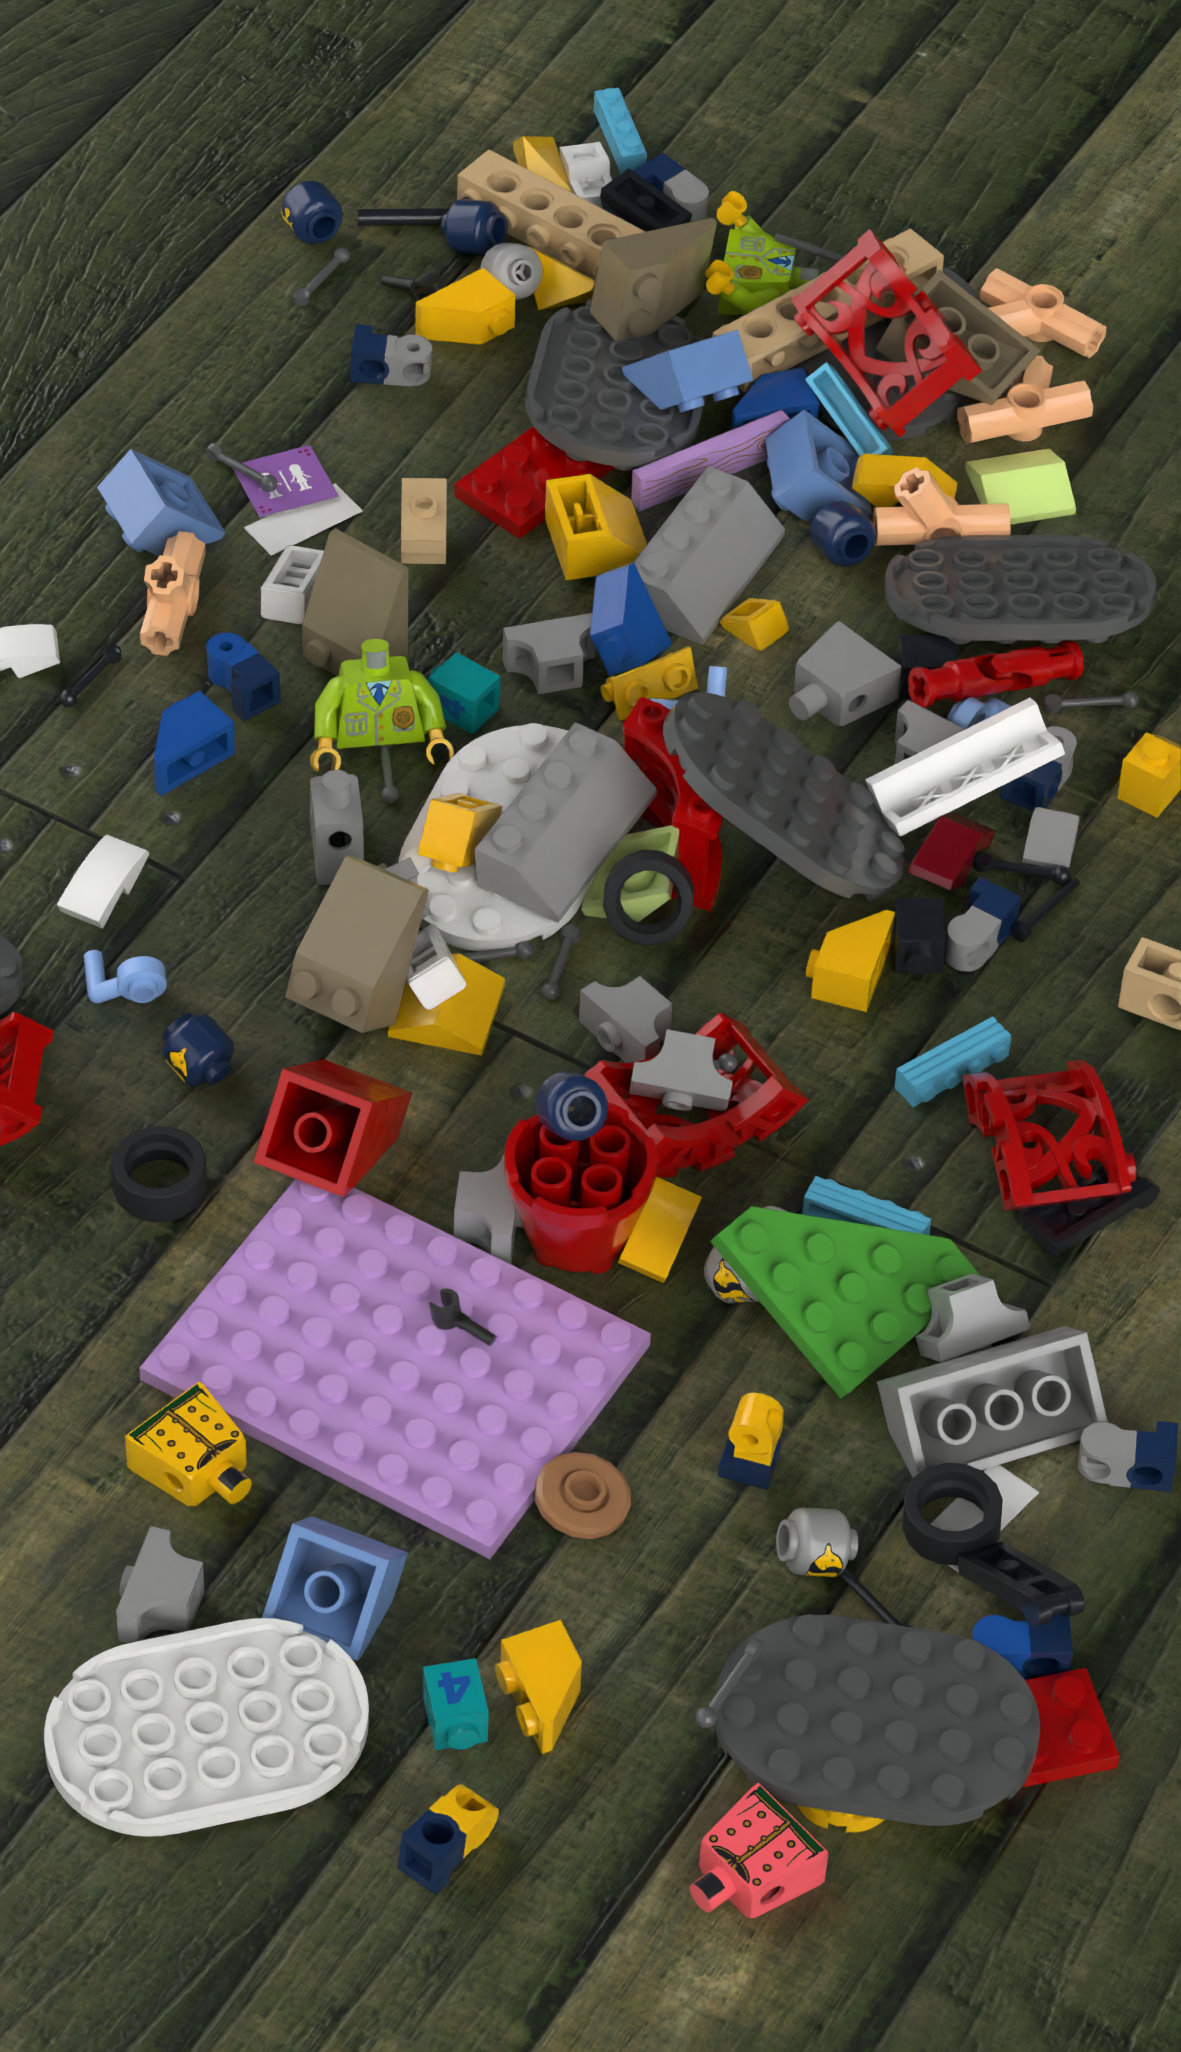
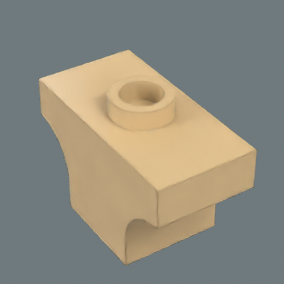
M402 478L401 564H446L447 478Z

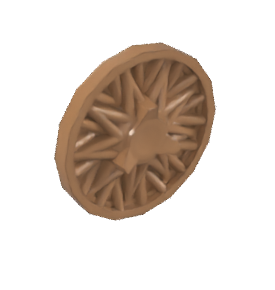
M573 1452L559 1455L543 1466L535 1482V1502L541 1516L556 1530L571 1537L594 1539L607 1536L622 1526L631 1507V1490L624 1475L610 1462L593 1454Z

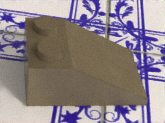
M708 218L603 241L590 313L615 341L654 333L703 293L706 280L705 271L709 265L717 221L714 218Z
M938 270L917 294L923 290L946 318L944 322L955 335L961 338L982 369L971 381L968 382L962 377L949 390L993 405L1041 350L947 275ZM911 312L904 317L893 318L876 346V349L892 362H908L904 343L908 328L917 318L915 314ZM921 336L916 341L915 349L918 359L924 358L920 354L919 348L926 349L930 345V338L928 336ZM931 372L925 373L924 377L928 376Z
M334 528L329 533L302 623L303 657L308 659L313 665L322 667L339 676L342 662L345 660L362 659L361 645L364 641L368 639H383L389 644V657L403 656L407 658L408 663V567Z
M345 856L296 951L285 998L361 1033L395 1025L429 889L355 856Z

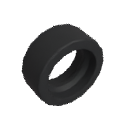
M640 850L626 855L613 866L605 882L603 908L609 924L621 937L635 944L657 945L672 940L685 929L693 913L694 886L689 871L677 858L663 851ZM645 870L657 871L667 876L674 884L677 892V904L672 914L664 921L656 924H641L631 919L624 911L620 901L621 890L626 880L635 873Z
M151 1126L140 1129L124 1138L113 1153L111 1167L113 1192L118 1204L134 1217L151 1222H168L182 1218L196 1209L206 1195V1156L201 1144L185 1131L167 1126ZM153 1160H171L183 1165L189 1171L188 1176L181 1182L166 1188H148L130 1178V1174L135 1168Z
M943 1463L928 1467L917 1474L905 1490L903 1509L904 1534L909 1545L921 1557L938 1564L958 1566V1554L994 1544L1000 1538L1003 1498L997 1484L985 1472L977 1468L959 1463ZM957 1497L974 1503L983 1511L984 1515L983 1521L970 1529L947 1531L927 1522L922 1517V1508L936 1499Z

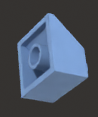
M738 330L669 350L622 367L624 376L660 410L678 405L680 413L705 405L703 396L712 394L714 402L738 395V385L753 381Z
M806 410L801 411L765 438L768 455L766 462L770 470L773 487L771 494L775 503L782 510L791 511L803 521H813L815 515L824 506L835 501H846L854 504L867 517L872 515L871 503L851 488L857 460L860 456L851 444Z
M132 449L127 452L97 487L107 503L105 506L106 511L123 529L122 537L124 541L137 552L142 553L146 550L154 555L163 556L167 539L177 535L178 531L194 533L196 538L205 542V544L221 540L226 534L190 476Z
M314 1516L292 1523L262 1618L280 1619L302 1624L303 1631L317 1636L327 1643L330 1639L333 1640L351 1659L360 1660L393 1602L408 1552Z

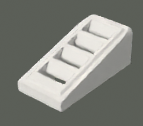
M292 545L286 546L261 587V615L263 618L294 624L303 623L324 551Z
M431 924L418 932L406 979L424 1008L428 1010L438 1006L466 987L464 977L435 924Z

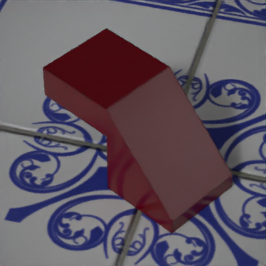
M955 813L940 816L911 862L908 873L949 890L963 887L976 851L990 848L996 830Z

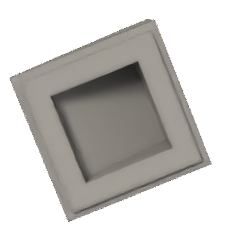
M1035 807L1022 863L1051 869L1064 866L1069 869L1077 840L1079 816Z

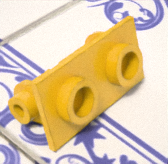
M688 646L674 653L669 652L657 660L616 677L611 676L607 678L606 684L601 685V694L606 702H615L618 720L627 719L636 702L641 697L672 700L698 689L691 647Z

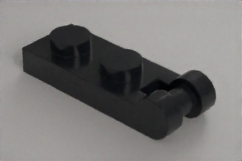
M1104 1166L1091 1173V1180L1082 1178L1077 1181L1078 1186L1084 1187L1108 1183ZM1136 1172V1180L1131 1182V1191L1126 1194L1036 1206L1023 1214L1021 1227L1055 1258L1135 1208L1144 1209L1148 1207L1159 1195L1160 1188L1149 1177L1142 1178Z
M1003 1541L987 1545L978 1550L958 1554V1570L960 1575L979 1585L981 1589L989 1591L1009 1603L1010 1606L1021 1610L1026 1621L1032 1627L1050 1623L1053 1616L1058 1614L1067 1618L1080 1614L1084 1610V1597L1077 1584Z

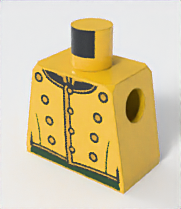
M200 1381L125 1436L127 1467L187 1506H197L215 1491L228 1503L236 1504L248 1494L251 1488L252 1481L242 1473L247 1465L245 1437Z

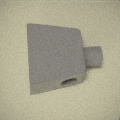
M838 621L799 658L795 669V694L789 698V707L792 713L800 720H807L818 712L836 726H845L898 699L902 666Z
M330 770L323 776L310 779V825L317 886L331 885L345 856L352 855L364 860L363 817L358 777L353 774H347L342 770ZM335 832H344V844L346 846L340 848L331 846L329 837Z

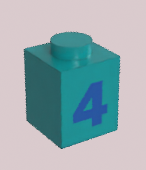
M457 652L443 665L436 666L428 677V682L439 695L444 719L470 734L476 732L500 709L501 676Z
M476 1658L424 1666L423 1700L434 1749L452 1748L462 1750L478 1743L488 1742L489 1711Z

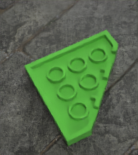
M751 1206L710 1240L712 1245L840 1399L850 1393L929 1324L932 1307L928 1289L971 1273L981 1276L950 1238Z

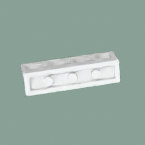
M1028 698L865 780L869 791L873 795L875 806L889 827L897 835L902 836L1064 755L1065 752L1062 743L1047 731L1037 703Z

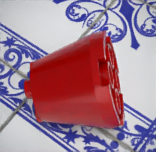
M609 1102L608 1116L603 1127L594 1136L581 1141H568L548 1131L539 1121L537 1114L527 1121L521 1119L512 1129L506 1142L504 1175L527 1238L534 1251L536 1261L543 1266H553L569 1272L590 1271L595 1274L607 1272L612 1267L613 1261L624 1250L654 1188L657 1174V1150L653 1138H648L645 1132L629 1119V1112Z

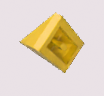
M522 136L513 142V150L518 165L572 193L554 137Z
M531 248L540 258L543 269L541 283L534 292L538 310L592 300L595 280L548 254Z

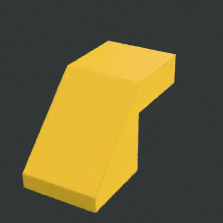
M863 454L858 457L851 488L874 506L881 508L893 507L900 502L895 495L894 485L901 480L903 473L914 468H918L921 471H929L945 495L954 499L958 482L926 457Z

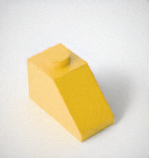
M481 268L416 302L415 335L423 336L428 340L482 345L515 327V294L493 277L485 268Z
M1146 732L1123 759L1117 798L1158 818L1181 790V745L1165 737Z
M462 793L431 799L417 854L431 858L430 865L432 867L448 872H458L459 867L462 868L476 864L475 848L499 819L503 805Z
M884 910L826 933L821 949H812L807 963L806 977L813 978L811 998L867 1012L892 945L895 912Z

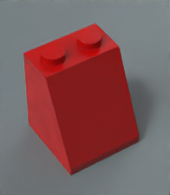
M326 1059L283 1068L253 1162L345 1197L398 1139L412 1092Z

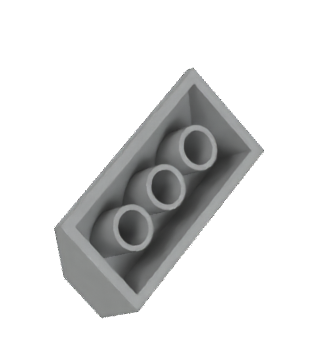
M708 466L634 561L666 631L703 645L720 623L722 617L725 616L785 536V528L748 481Z
M575 722L475 848L477 885L559 923L657 796L656 787L616 740Z
M1066 1326L877 1382L888 1431L913 1478L926 1468L943 1463L967 1464L979 1470L987 1469L1079 1441L1088 1425L1095 1422H1108L1087 1332Z

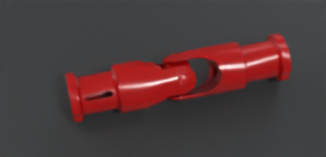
M1064 640L1056 647L1044 649L1038 645L1011 650L1003 654L994 653L946 662L943 667L929 670L923 667H916L910 671L908 676L909 694L913 703L925 708L930 707L934 701L949 699L952 702H958L970 697L979 698L1000 694L1005 691L1046 685L1049 680L1062 677L1068 680H1076L1082 675L1084 669L1083 654L1075 641Z

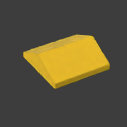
M459 953L452 954L464 977L466 987L431 1010L424 1008L406 980L396 1023L389 1026L388 1037L482 1056L505 987V978Z

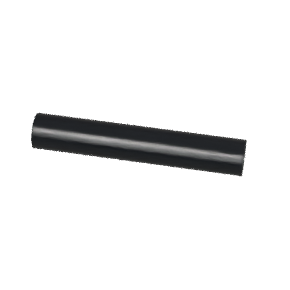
M450 208L358 209V226L441 225L444 214Z

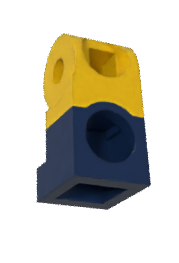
M747 1393L741 1397L719 1463L718 1477L768 1490L781 1453L784 1416L783 1407L774 1398L761 1393Z
M463 1784L457 1785L448 1794L438 1799L402 1834L398 1869L437 1895L450 1881L451 1871L472 1849L478 1848L489 1836L498 1819L499 1809Z

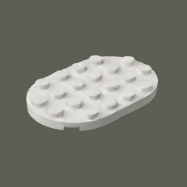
M537 723L499 729L471 741L447 763L410 830L399 856V862L411 857L419 872L417 878L418 885L429 889L425 905L430 914L421 920L420 927L422 929L435 924L446 944L465 950L482 952L516 947L517 943L528 941L538 936H541L544 940L560 930L577 912L595 876L559 923L478 886L476 864L462 868L459 867L458 872H448L432 867L430 865L431 858L417 854L431 799L462 793L503 805L502 815L568 732L567 730L543 726Z
M269 1618L245 1619L136 1641L106 1650L82 1664L73 1672V1679L63 1689L59 1697L54 1696L46 1716L44 1728L47 1766L57 1790L73 1809L93 1823L123 1834L143 1837L166 1836L281 1812L302 1806L325 1795L337 1786L353 1769L362 1753L368 1735V1694L363 1677L356 1664L337 1643L331 1639L327 1643L319 1637L303 1631L302 1624Z

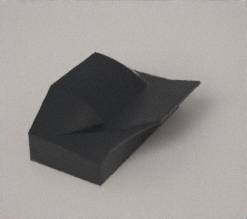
M630 168L601 188L600 199L603 210L645 232L691 222L692 213Z

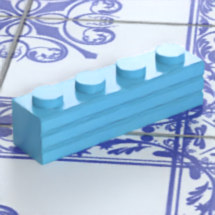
M608 88L594 91V113L615 159L619 173L622 174L628 168L633 171L647 163V152L620 89Z
M826 362L805 379L859 456L863 454L892 455L895 453L833 365Z
M991 1017L898 1067L895 1089L912 1107L922 1102H928L940 1092L957 1086L963 1080V1075L980 1073L984 1068L995 1062L1003 1061L1009 1055L1011 1034L994 1017Z
M815 1176L804 1196L803 1215L925 1235L930 1234L931 1218L926 1217L923 1213L896 1206L895 1203L889 1200H880L869 1196L862 1190H853L839 1185L832 1179H823Z

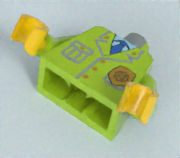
M736 191L729 192L722 199V205L717 210V219L720 223L724 225H732L734 223L736 225L735 229H730L724 261L715 260L705 271L706 277L709 278L706 281L707 290L711 294L719 295L718 314L746 315L755 308L763 306L786 294L788 291L817 278L819 274V269L796 267V248L774 241L775 237L766 233L751 216H743L742 213L747 209V203L744 197Z
M368 639L364 641L361 645L362 659L345 660L342 662L339 676L330 679L315 703L314 740L319 741V748L311 754L310 765L316 772L319 771L318 759L324 752L329 753L332 757L331 769L338 770L340 768L341 757L332 748V742L336 741L337 749L425 742L424 734H429L430 743L426 749V756L432 764H434V760L431 755V749L437 743H443L448 747L450 760L454 755L452 744L447 739H444L442 731L446 729V724L437 691L421 672L409 670L406 657H389V644L383 639Z

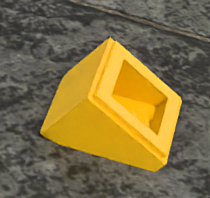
M748 598L720 620V624L724 629L758 651L766 649L789 631V625L780 601Z

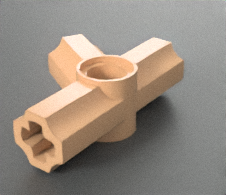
M996 268L988 275L985 284L981 288L980 301L990 305L989 310L1022 336H1026L1033 341L1048 342L1055 340L1090 359L1098 351L1101 342L1105 338L1106 326L1063 303L1064 295L1054 286L1040 284L1032 287Z
M1037 355L1011 384L1007 397L997 399L993 405L982 402L958 408L957 421L959 423L960 435L965 444L1005 435L1018 441H1032L1041 435L1043 427L1092 417L1093 403L1090 389L1085 380L1050 388L1053 366L1048 364L1043 356Z
M918 468L903 473L901 480L894 485L895 495L903 507L874 508L873 524L876 531L875 546L915 545L941 537L1010 535L1011 532L1009 504L958 505L954 498L945 495L929 471H921Z
M178 531L177 535L167 539L163 556L160 555L155 562L146 565L144 582L148 587L147 611L140 632L141 645L150 649L152 654L168 656L171 651L179 649L188 616L195 615L199 598V576L206 555L205 542L196 538L194 533Z

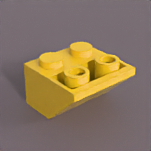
M591 474L546 480L545 521L565 580L598 576L601 573L633 563L647 546L634 505L628 497Z

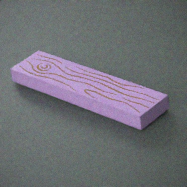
M780 410L634 469L631 496L634 507L641 512L687 493L708 466L731 475L767 460L765 438L788 422L790 418Z

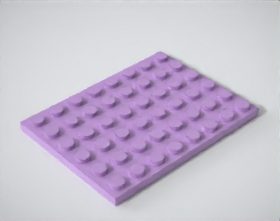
M295 1179L139 1367L141 1381L174 1398H177L200 1381L244 1434L491 1559L534 1502L535 1482L543 1466L555 1457L572 1451L649 1348L651 1333L356 1188H353L347 1196L341 1197ZM445 1288L454 1290L459 1296L461 1311L469 1316L471 1320L496 1335V1340L491 1346H488L458 1327L450 1330L438 1329L432 1321L429 1302L439 1307H444L441 1302L440 1290Z

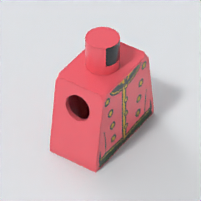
M758 1782L704 1836L701 1841L699 1867L704 1875L690 1885V1893L696 1904L707 1913L729 1899L745 1917L756 1918L825 1882L828 1851Z

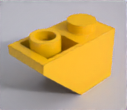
M561 1620L502 1639L501 1662L495 1664L497 1680L505 1695L512 1693L518 1705L516 1706V1715L523 1734L526 1737L533 1735L542 1754L553 1750L581 1690L582 1661Z

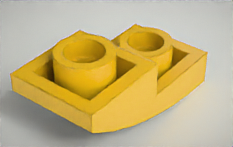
M656 1177L654 1188L618 1263L664 1283L702 1197Z

